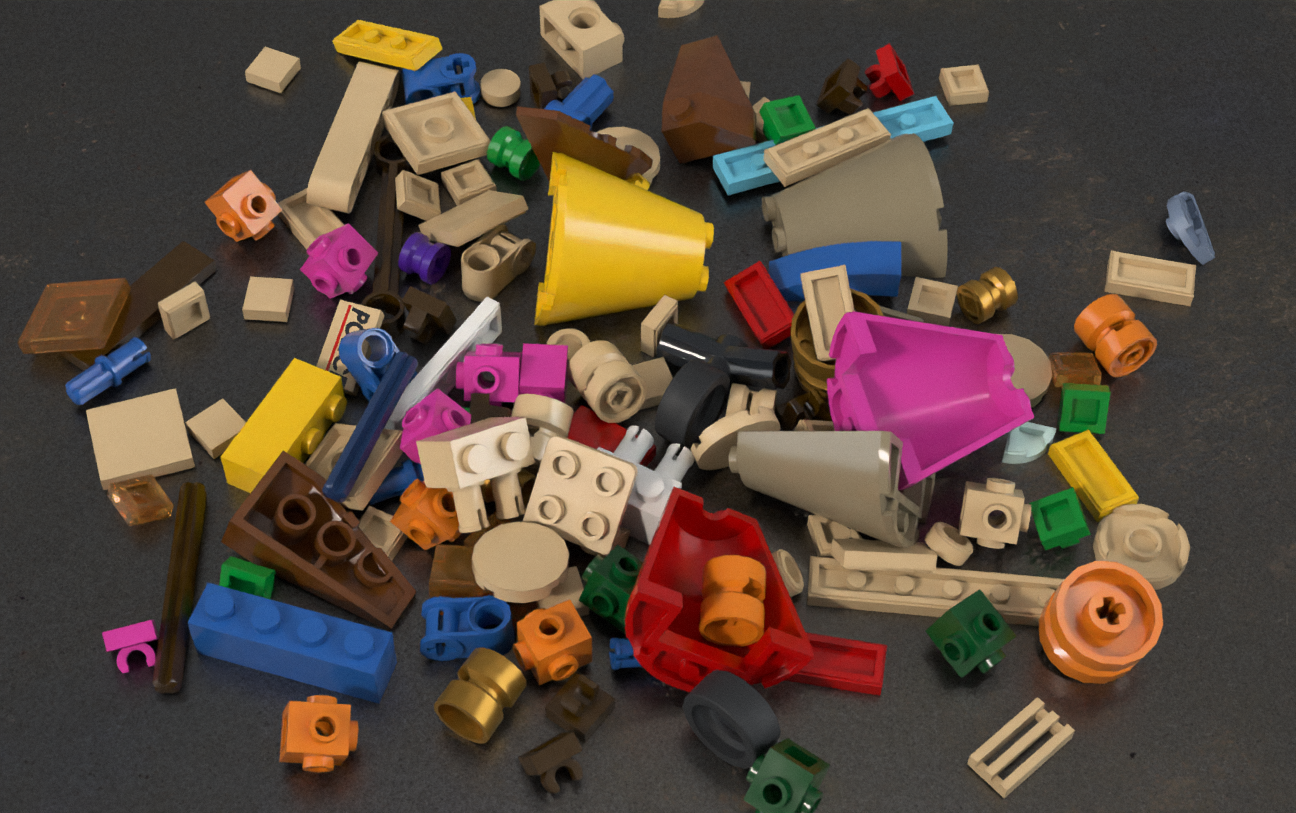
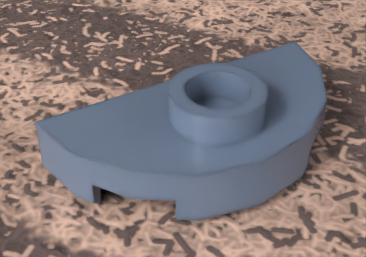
M1183 191L1168 199L1167 209L1169 218L1166 219V224L1173 236L1178 240H1182L1187 249L1202 265L1214 259L1215 252L1194 195Z

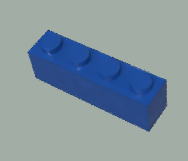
M207 583L187 623L198 654L378 704L381 702L397 664L392 632Z

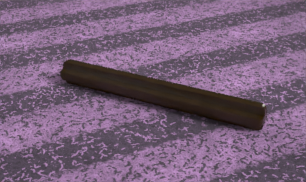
M185 482L179 491L152 681L155 690L162 694H175L182 687L189 634L187 623L192 611L207 497L205 486L200 482Z

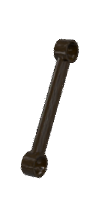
M389 134L380 138L374 146L376 169L382 176L376 242L378 254L375 257L373 293L369 294L362 301L361 305L381 311L385 310L386 314L394 316L389 320H384L380 329L385 330L394 339L405 330L403 326L406 321L405 306L402 298L398 295L400 277L398 261L402 249L404 212L397 209L395 178L402 170L410 173L415 171ZM391 154H397V157H403L400 160L385 159V157Z

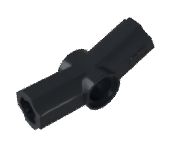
M668 323L661 334L656 350V358L664 357L666 362L681 368L692 359H700L728 375L730 389L732 383L769 389H784L790 380L792 362L787 351L751 348L740 338L729 334H722L717 339H714L677 323Z

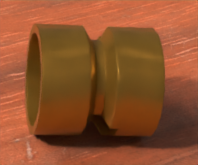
M481 647L473 650L457 672L459 680H452L434 704L437 716L448 728L457 735L475 743H486L504 719L503 708L512 707L526 687L525 677L511 661L493 650Z

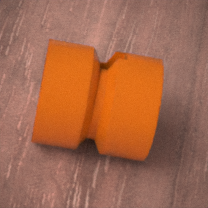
M1108 294L1092 302L1080 313L1074 324L1076 334L1090 350L1095 351L1097 360L1109 375L1113 377H1122L1140 368L1149 360L1157 347V339L1141 321L1135 320V313L1118 294Z
M724 555L713 558L705 563L701 589L704 600L700 606L699 631L701 636L707 641L728 647H741L757 642L764 634L765 610L762 601L765 598L766 570L760 562L739 555Z

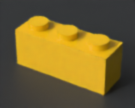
M294 358L222 454L221 461L227 483L251 493L283 450L304 463L308 456H311L323 440V435L331 424L338 422L345 412L347 399L344 396L341 377Z

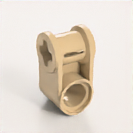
M504 224L485 233L472 246L465 249L462 254V290L464 295L471 300L483 302L486 297L495 298L517 275L522 274L530 266L536 253V243L529 238L522 240L511 234Z

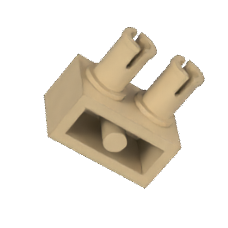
M491 417L416 441L426 488H447V491L453 493L459 521V532H474L490 526L480 487L488 479L491 482L497 519H509L525 514L526 507L523 503L517 473L522 471L521 468L535 463L526 417Z

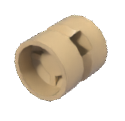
M596 340L585 344L571 358L567 369L568 379L601 420L608 423H619L632 417L644 404L647 396V384L614 344L606 340Z
M521 394L516 397L511 417H526L535 461L534 464L525 466L521 470L524 469L529 473L538 474L548 440L558 435L568 436L574 414L570 406L559 400L542 395Z

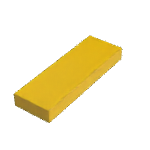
M362 20L354 22L332 41L337 53L417 71L442 50L438 37Z

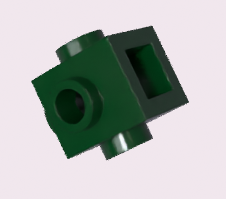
M619 545L605 558L597 555L582 575V579L587 584L578 601L626 634L625 611L643 562Z
M980 589L950 608L925 630L942 652L944 658L952 665L961 678L977 667L983 674L988 672L1007 657L1002 648L1016 637V634Z
M786 738L770 747L766 756L761 754L756 759L746 777L751 786L743 800L755 807L756 813H814L824 795L818 788L831 765L794 741Z

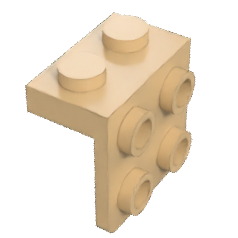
M554 436L547 442L522 522L537 523L550 528L563 540L580 545L583 551L591 555L606 557L617 545L625 548L631 530L621 527V523L637 477V467L631 462L566 437Z

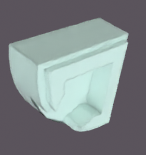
M1026 422L1008 432L1002 463L1022 464L1041 457L1050 448L1056 428Z

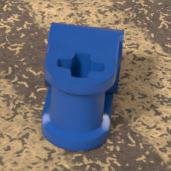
M456 53L447 57L430 59L417 71L403 68L402 83L406 105L455 91L460 98L471 97L472 103H476L481 97V88L474 78L476 73L474 58L464 53ZM457 65H460L462 74L457 73ZM461 86H464V90H465V95H464V96L461 95V91H460V87H461Z
M380 328L352 331L343 337L339 345V356L342 363L347 367L362 389L366 400L370 402L396 353L400 352L391 336ZM364 340L371 347V355L368 360L362 353V343ZM414 371L409 383L416 377V371Z
M491 595L467 598L440 596L428 599L422 604L421 615L426 620L425 636L420 641V652L428 659L448 661L456 658H468L475 648L481 647L505 655L513 647L515 634L510 607L505 601ZM492 624L500 625L490 630L483 629L484 627Z

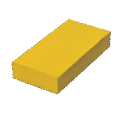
M1090 430L1050 445L1049 457L1070 486L1074 488L1078 497L1097 522L1112 514L1115 508L1122 505L1137 504L1139 496Z

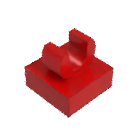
M891 44L876 50L879 64L872 65L864 71L872 83L869 85V89L874 96L881 98L887 95L891 89L900 101L913 95L914 91L906 66Z

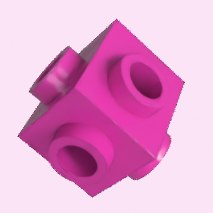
M348 223L315 239L306 251L310 256L300 270L311 280L312 285L319 292L327 295L330 299L345 292L353 294L367 280L368 276L365 272L378 252Z
M476 344V351H468L464 356V362H457L456 388L464 389V401H471V393L490 394V405L502 407V402H515L516 397L519 395L522 352H503L502 344ZM482 372H491L495 380L489 381L485 379Z
M437 388L406 412L402 421L403 433L400 449L412 461L421 464L416 441L469 425L471 414Z

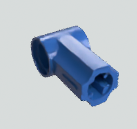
M593 74L590 78L585 77L562 102L552 100L545 109L560 111L590 125L591 131L592 123L613 102L614 91L607 85L604 78Z

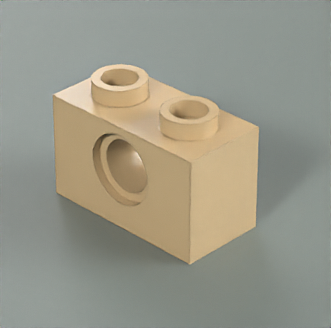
M552 0L540 6L541 36L582 79L585 77L589 78L593 74L596 75L622 62L623 31L616 22H611L594 0Z

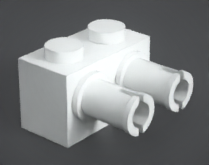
M630 426L614 453L598 447L597 450L631 462L637 467V477L621 527L631 530L629 536L650 545L673 487L682 489V483L680 482L689 467L693 465L695 458L693 453L685 446L679 456H676L680 449V444L673 443L669 445L666 454L655 471L640 465V462L647 451L653 446L654 438L644 428L638 438H636L639 426Z

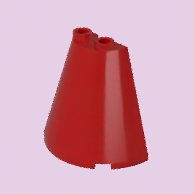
M673 487L625 611L626 638L629 639L633 647L636 660L655 678L687 692L694 689L709 673L715 670L728 671L744 679L750 685L762 682L765 689L798 673L814 658L813 648L757 519L730 508L715 513H708L703 509L704 502L702 497ZM724 555H739L752 558L765 567L766 589L765 598L762 601L765 610L764 634L757 642L751 645L741 647L717 645L707 641L700 634V606L704 600L701 592L703 567L706 562L713 558Z

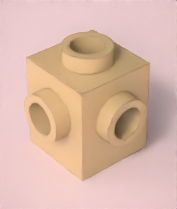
M987 478L986 484L966 481L959 520V533L962 536L977 538V544L989 548L1003 549L1005 543L1017 544L1019 531H1028L1031 505L1024 504L1025 498L1022 490L1015 489V483L999 478ZM994 510L1003 511L998 516L989 515Z

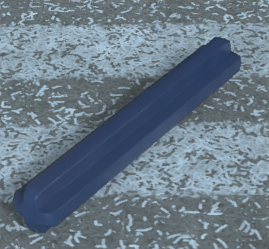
M404 351L396 353L322 488L325 497L331 498L337 503H342L346 500L418 366L415 357L409 356Z

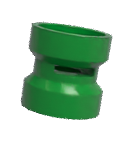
M505 126L497 131L491 139L487 150V159L490 163L499 168H509L511 175L522 181L530 179L537 172L541 164L529 140H524L519 131L510 126Z

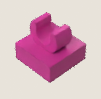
M148 620L102 632L106 652L120 650L117 656V666L122 673L130 672L128 656L135 650H140L145 654L148 667L155 665L156 652L147 644V642L159 639L155 620Z

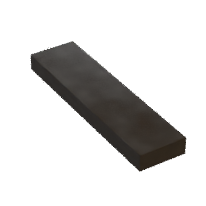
M182 241L59 345L61 356L85 371L95 364L96 357L100 355L106 357L128 343L133 337L139 338L162 318L158 302L193 282L200 285L217 270L215 261L187 242Z

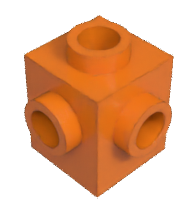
M252 170L233 177L204 202L216 216L219 228L236 242L249 237L256 241L266 235L275 226L271 220L282 211V208L275 201L274 192L268 185L260 182Z
M419 479L414 480L400 497L402 503L390 520L393 525L424 550L446 540L453 542L462 534L459 532V521L453 493L447 491V488H426L425 481L421 482Z
M570 599L548 609H536L527 614L523 620L516 622L518 642L513 644L515 657L524 672L527 670L532 671L539 685L551 680L559 681L566 679L574 674L578 668L592 662V636Z
M326 695L307 697V702L289 701L282 714L279 762L303 763V770L309 772H330L334 770V765H341L348 757V752L355 751L357 746L358 721L350 720L351 705L337 704L336 697Z

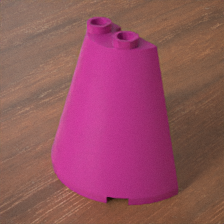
M846 312L836 327L829 351V357L832 359L836 358L835 377L827 378L828 400L835 431H891L903 442L898 490L915 485L1034 418L1029 397L1024 392V389H1016L1011 382L1010 377L1014 374L1015 363L1002 335L861 312Z

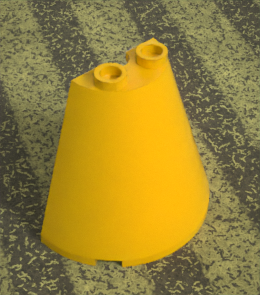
M553 152L548 196L554 197L544 283L539 282L534 325L546 326L655 306L664 295L676 301L692 299L697 291H706L709 268L708 266H703L705 248L710 249L712 246L714 235L713 223L705 222L703 215L699 212L568 155Z

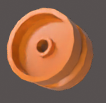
M1094 561L1077 567L1046 601L1039 618L1040 642L1048 659L1064 675L1082 683L1105 684L1123 677L1157 644L1163 627L1162 604L1153 586L1138 571L1121 563L1111 561Z

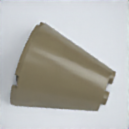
M914 133L900 134L774 195L762 198L764 219L766 222L772 221L774 227L772 229L774 249L777 253L782 252L783 257L817 247L842 243L896 241L901 242V276L942 278L946 276L948 241L947 230L940 229L942 217L939 209L944 208L941 188L932 158L923 141Z
M738 431L737 445H733L729 452L730 471L732 473H739L746 487L897 547H911L919 539L918 522L926 523L936 473L909 488L898 490L903 442L891 431Z

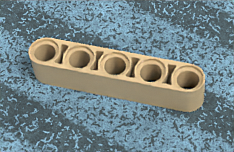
M364 62L357 64L312 171L307 189L308 205L348 214L351 212L374 155V146L380 139L385 127L382 123V111L392 109L399 86V70Z

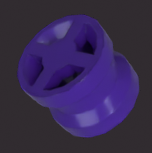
M416 232L407 239L402 247L398 261L399 269L407 274L417 273L423 282L435 284L447 270L451 249L448 245L441 242L433 244L427 235Z

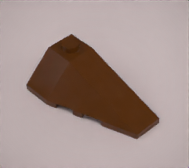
M718 36L681 45L663 100L662 133L680 164L756 144V113Z
M517 106L516 116L549 182L553 152L563 153L623 180L634 173L643 175L652 168L653 159L641 149L633 145H625V149L622 150L616 146V137L590 131V125L556 110Z
M283 450L230 519L221 542L250 562L276 570L275 576L390 632L417 591L381 548H376L359 528L360 522L351 511L347 513L340 503L325 497L322 492V488L326 483L324 477Z

